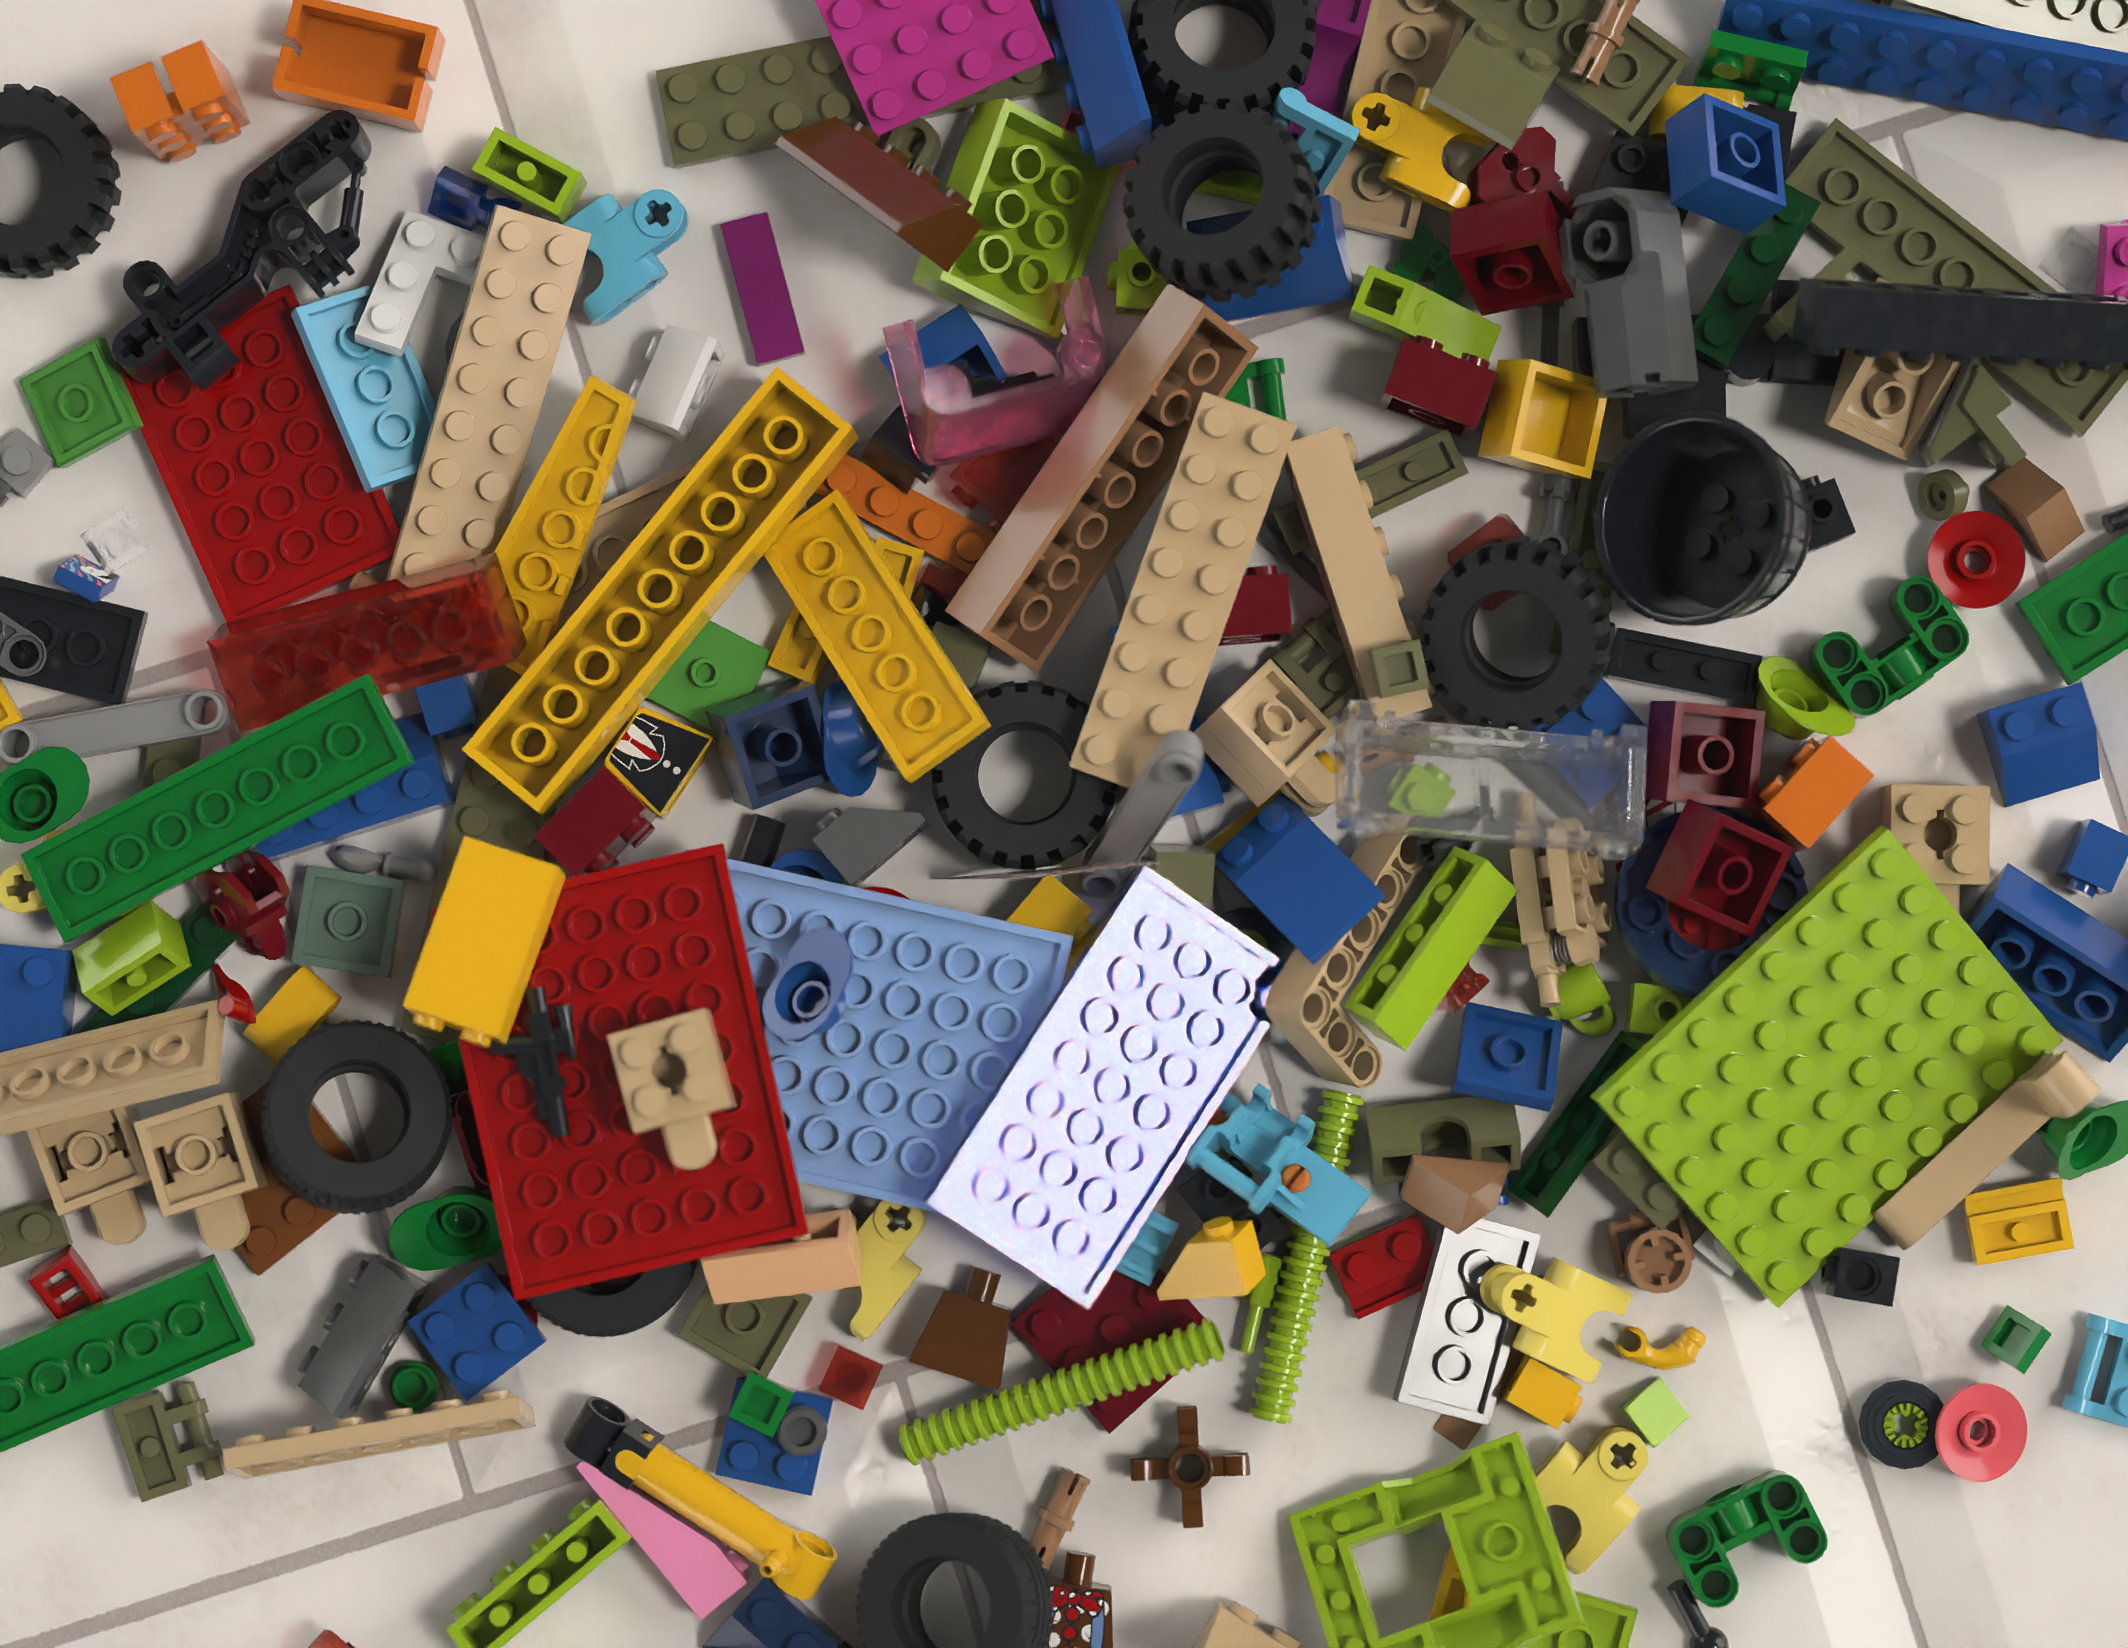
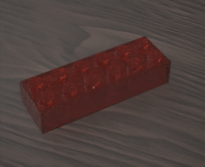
M496 552L223 623L206 641L239 732L270 725L366 674H372L382 696L513 663L527 645Z

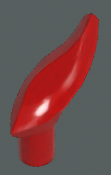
M218 963L213 965L212 975L219 997V1013L232 1018L240 1024L256 1023L254 1005L247 991L241 984L229 978Z

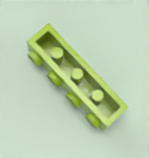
M1454 846L1343 1004V1007L1374 1036L1406 1051L1518 890L1487 859Z
M589 1496L586 1497L565 1515L571 1522L570 1525L558 1535L551 1528L548 1529L527 1547L533 1554L532 1557L520 1567L513 1560L510 1561L489 1579L495 1586L494 1589L482 1599L475 1592L472 1593L451 1611L457 1620L445 1630L460 1648H502L632 1538L631 1534L601 1498L594 1503Z

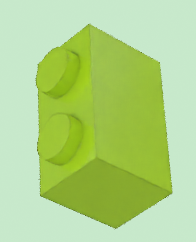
M497 127L493 129L472 168L474 174L483 183L560 224L568 220L588 184L581 172Z
M153 901L147 902L72 951L82 994L111 1016L191 966L181 923Z

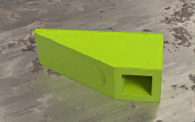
M1370 264L1348 317L1349 320L1404 341V338L1414 341L1416 335H1421L1443 344L1442 352L1458 358L1461 357L1462 353H1469L1489 361L1502 328L1500 325L1413 281Z

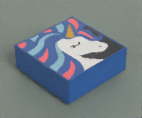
M76 554L58 566L53 581L95 603L114 591L120 576Z

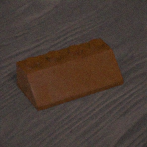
M835 116L781 135L775 144L947 273L983 225L967 212L973 205L951 187H948L944 194L937 190L941 181L919 164L913 172L906 168L911 159L887 142L883 149L877 147L876 144L881 138L858 120L851 128Z

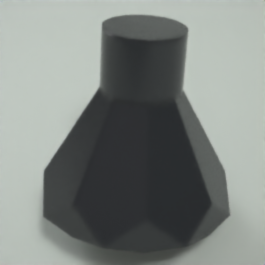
M920 584L917 587L911 601L928 627L935 625L936 621L956 625L960 623L959 620L945 611L949 603L930 586Z

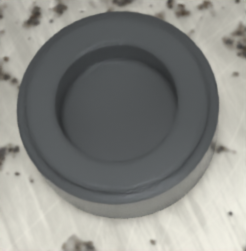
M805 1405L789 1409L784 1414L777 1428L778 1440L781 1446L795 1456H809L817 1452L824 1444L828 1432L824 1416L817 1409Z

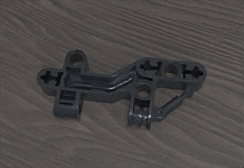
M334 110L327 113L248 174L241 183L219 253L180 285L177 286L156 262L145 260L130 266L123 278V288L142 314L115 336L112 343V353L116 361L133 380L142 384L154 383L180 364L203 392L241 362L219 333L267 295L273 275L278 270L292 268L297 271L319 299L326 296L322 288L327 284L331 283L335 287L340 283L337 277L345 271L348 276L355 273L347 259L360 246L358 233L364 191L360 189L361 177L367 173L365 162L371 153V142L352 113L345 110ZM347 137L346 141L341 142L343 138ZM325 151L328 153L326 158L322 155ZM314 164L313 169L309 173L297 175L299 170L305 165ZM352 174L350 187L344 190L340 226L325 234L309 215L308 209L314 202ZM286 181H287V182L289 183V185H290V186L287 187V188H285V187L283 186V184H284ZM271 197L269 201L264 203L266 198ZM304 228L303 233L298 238L287 240L288 235L293 230ZM160 283L155 293L143 296L149 286ZM159 336L164 340L160 344L155 340ZM144 351L145 354L137 359L136 356L140 352Z

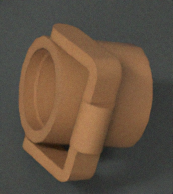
M1641 1211L1628 1213L1629 1217L1614 1220L1608 1224L1607 1235L1617 1277H1622L1626 1274L1627 1278L1636 1287L1653 1293H1668L1679 1288L1686 1281L1692 1267V1260L1695 1257L1687 1219L1683 1211L1673 1219L1678 1222L1680 1236L1666 1229L1653 1228L1656 1226ZM1631 1230L1633 1232L1639 1231L1626 1242L1621 1256L1617 1234Z

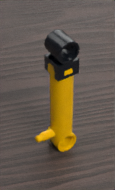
M592 1396L587 1399L563 1441L566 1448L572 1454L587 1463L601 1466L599 1471L627 1490L632 1485H635L760 1566V1573L766 1578L771 1577L773 1582L787 1594L801 1600L813 1599L837 1560L838 1555L828 1542L811 1532L796 1531L662 1444L665 1436L637 1418L630 1423L629 1416L614 1403L600 1397Z

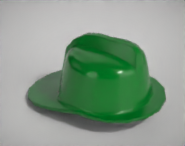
M50 746L36 751L0 773V839L5 842L19 844L36 840L57 829L82 809L88 797L90 778L87 766L78 754L65 747Z
M2128 1100L2119 1101L2104 1107L2088 1103L2070 1118L2051 1117L2037 1130L2038 1136L2045 1142L2050 1155L2057 1161V1172L2062 1179L2072 1180L2078 1178L2085 1173L2109 1166L2128 1154Z
M469 1186L448 1188L443 1190L435 1199L424 1201L405 1209L394 1220L389 1232L390 1249L396 1259L408 1268L420 1271L440 1270L466 1262L481 1260L492 1256L503 1246L494 1202L490 1197H486L482 1192H478L477 1189Z

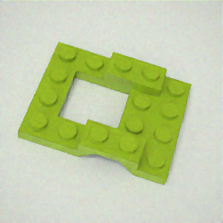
M1518 1431L1468 1449L1450 1464L1410 1478L1381 1481L1288 1515L1329 1648H1528L1542 1643L1541 1638L1585 1623L1525 1443ZM1444 1521L1471 1606L1381 1638L1353 1548L1397 1532L1406 1535Z

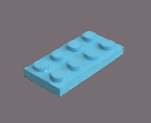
M375 283L297 307L291 313L366 493L416 477L436 409L435 401L409 341L402 357L355 342L354 333Z

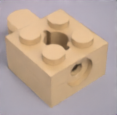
M1271 659L1242 684L1193 732L1201 739L1202 748L1205 753L1257 807L1280 789L1308 817H1316L1338 800L1341 794L1340 782L1314 756L1338 729Z
M1890 784L1881 787V826L1888 828L1959 913L1960 886L1980 887L1989 885L1990 786Z
M703 1008L607 1035L633 1133L642 1134L662 1128L670 1160L676 1166L684 1169H700L708 1165L715 1157L717 1151V1142L709 1115L736 1107L711 1011Z
M227 1092L134 1122L135 1131L162 1217L176 1216L194 1210L203 1242L209 1248L219 1251L229 1250L243 1244L250 1234V1224L241 1194L266 1187L268 1183L240 1093Z
M135 1104L26 1130L57 1215L72 1214L89 1207L101 1239L107 1244L112 1245L134 1242L141 1237L147 1226V1220L135 1189L152 1182L133 1124L141 1120Z

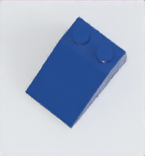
M1282 792L1215 854V866L1231 885L1313 965L1386 897L1330 838Z
M0 944V1052L72 1034L77 984V970L72 953L73 950Z

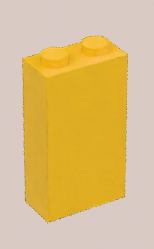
M464 836L403 1003V1007L415 1015L414 1024L440 1033L444 1025L461 1030L460 1038L462 1040L485 1048H489L491 1040L506 1045L566 875L558 866Z

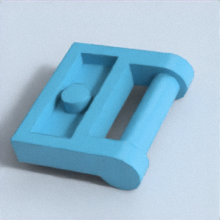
M1291 87L1283 88L1274 101L1275 110L1271 117L1274 122L1280 121L1286 128L1291 121L1304 127L1296 142L1312 167L1311 170L1318 181L1320 189L1318 197H1320L1355 143L1360 129L1308 103L1305 96L1297 89ZM1246 171L1249 174L1263 180V178L1260 175Z
M2088 1313L2085 1327L2089 1328L2071 1394L2065 1393L2061 1408L2128 1427V1324ZM2108 1334L2119 1337L2101 1403L2090 1401V1396Z

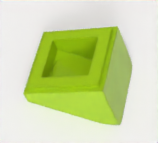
M1657 1377L1620 1406L1652 1448L1659 1445L1689 1417L1660 1377Z

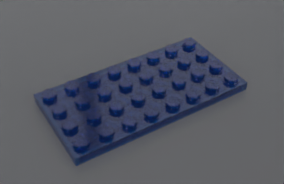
M1139 865L923 1201L1083 1307L1089 1309L1271 1025L1272 1021L1266 1013V996L1284 967L1285 962L1147 866Z

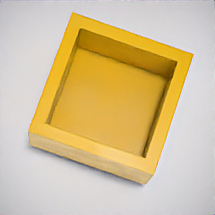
M1532 359L1498 360L1496 367L1497 376L1492 386L1478 456L1544 475L1554 474L1571 479H1591L1607 398H1596L1594 378Z

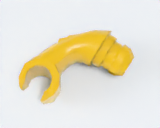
M1626 1326L1625 1329L1636 1337L1635 1347L1627 1351L1618 1342L1614 1341L1613 1343L1614 1349L1625 1360L1650 1366L1654 1369L1668 1370L1696 1363L1697 1352L1705 1345V1335L1691 1326L1685 1328L1680 1338H1676L1673 1343L1669 1342L1664 1348H1654L1648 1344L1647 1336L1638 1327Z

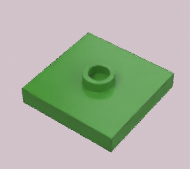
M96 337L19 380L58 468H67L144 426L105 338Z
M709 620L646 698L712 731L706 710L753 693L768 666L767 664L772 652Z

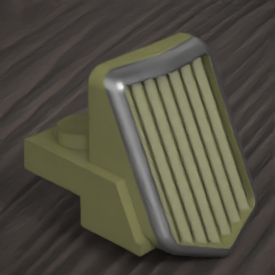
M1976 355L1974 363L1962 364L1950 385L1923 444L1919 443L1921 459L1927 468L1934 465L1973 433L1979 438V441L1974 444L1975 449L1991 468L1999 464L2003 470H2006L2027 455L1997 417L2012 402L1982 366L1983 356Z

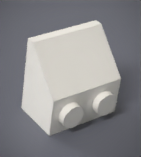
M667 324L663 335L656 333L650 342L645 356V360L651 362L643 380L640 378L635 379L628 393L629 396L637 400L631 418L638 423L687 443L725 356L719 341L710 336Z

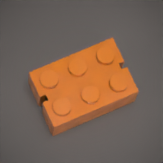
M293 0L285 37L294 48L301 49L302 51L299 57L292 47L282 45L271 87L282 100L328 111L345 110L358 118L423 133L433 93L426 79L436 81L446 41L437 26L327 0Z
M202 40L160 57L174 89L171 93H165L151 61L109 78L132 133L161 161L169 159L170 162H178L187 159L197 152L195 147L202 145L201 142L207 139L214 140L216 144L230 141L242 133L240 128L251 124L229 70Z

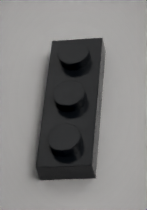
M1619 627L1616 629L1607 677L1746 705L1754 704L1758 683L1757 669L1762 662L1763 656Z

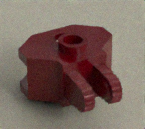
M1540 126L1526 128L1512 150L1496 142L1467 174V187L1471 195L1468 206L1546 190L1555 209L1567 219H1572L1577 210L1576 207H1572L1575 200L1557 183L1561 177L1554 171L1556 139Z
M247 850L226 862L227 871L217 872L212 868L196 877L194 886L200 901L210 910L213 919L220 928L238 935L240 943H243V948L246 949L245 952L275 961L276 959H281L282 955L285 956L284 953L287 951L288 944L286 943L287 939L284 938L285 933L279 919L288 914L285 903L290 890L284 875L264 854Z

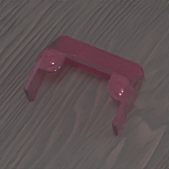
M1088 275L1055 284L1067 331L1057 349V359L1061 375L972 398L968 379L959 368L950 364L925 368L913 320L882 328L913 451L921 462L933 467L945 466L1064 435L1104 378L1106 369L1107 348Z

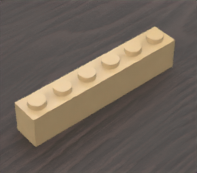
M1340 425L1291 441L1283 466L1354 681L1359 691L1369 726H1378L1433 707L1429 696L1435 694V687L1432 686L1428 678L1430 688L1381 699L1378 698L1368 650L1419 638L1411 620L1404 621L1399 603L1405 600L1403 589L1396 573L1389 575L1383 557L1389 554L1387 540L1380 526L1373 527L1368 509L1374 507V503L1367 482L1365 480L1358 481L1352 463L1358 461L1355 443L1351 434H1343Z

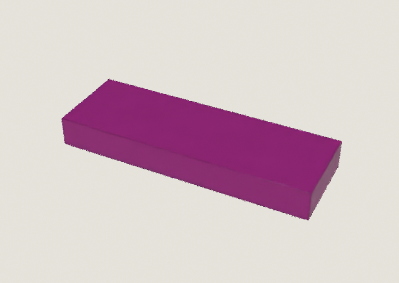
M764 212L720 224L758 366L805 355L768 213Z

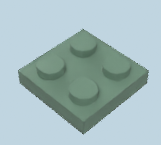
M307 865L291 962L391 978L406 881Z

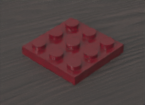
M1085 1256L1015 1318L1011 1324L1057 1374V1370L1063 1367L1070 1371L1071 1366L1075 1363L1084 1366L1089 1358L1099 1361L1101 1354L1104 1353L1113 1356L1115 1355L1114 1351L1118 1348L1128 1351L1129 1345L1133 1343L1142 1346L1143 1341L1147 1338L1156 1341L1161 1333L1171 1336L1172 1331L1176 1328L1185 1331L1190 1323L1200 1326L1202 1325L1201 1321L1205 1317L1189 1299L1159 1300L1157 1290L1167 1276L1160 1267L1150 1286L1099 1261ZM1170 1373L1165 1374V1379L1160 1382L1153 1378L1151 1379V1384L1146 1387L1142 1386L1141 1383L1136 1384V1389L1131 1392L1124 1388L1122 1389V1394L1116 1397L1110 1393L1108 1398L1102 1402L1095 1398L1093 1399V1404L1086 1408L1110 1434L1173 1376Z

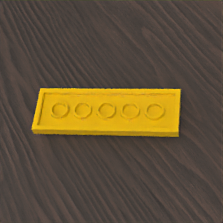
M837 489L790 522L763 555L905 780L913 783L990 728L991 724L843 493Z

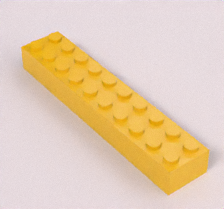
M776 366L463 747L462 751L534 810L548 818L859 439L854 428Z

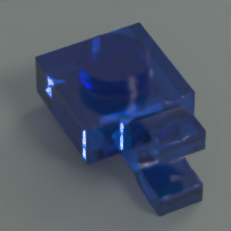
M444 166L437 175L427 213L469 231H473L478 224L488 230L495 204L521 211L522 204L501 197L490 200L486 198L488 185Z

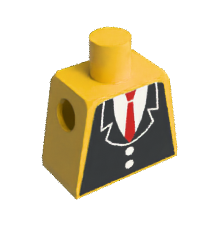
M641 706L631 721H626L609 742L613 748L603 764L612 770L655 813L666 819L716 743L713 738L705 733Z

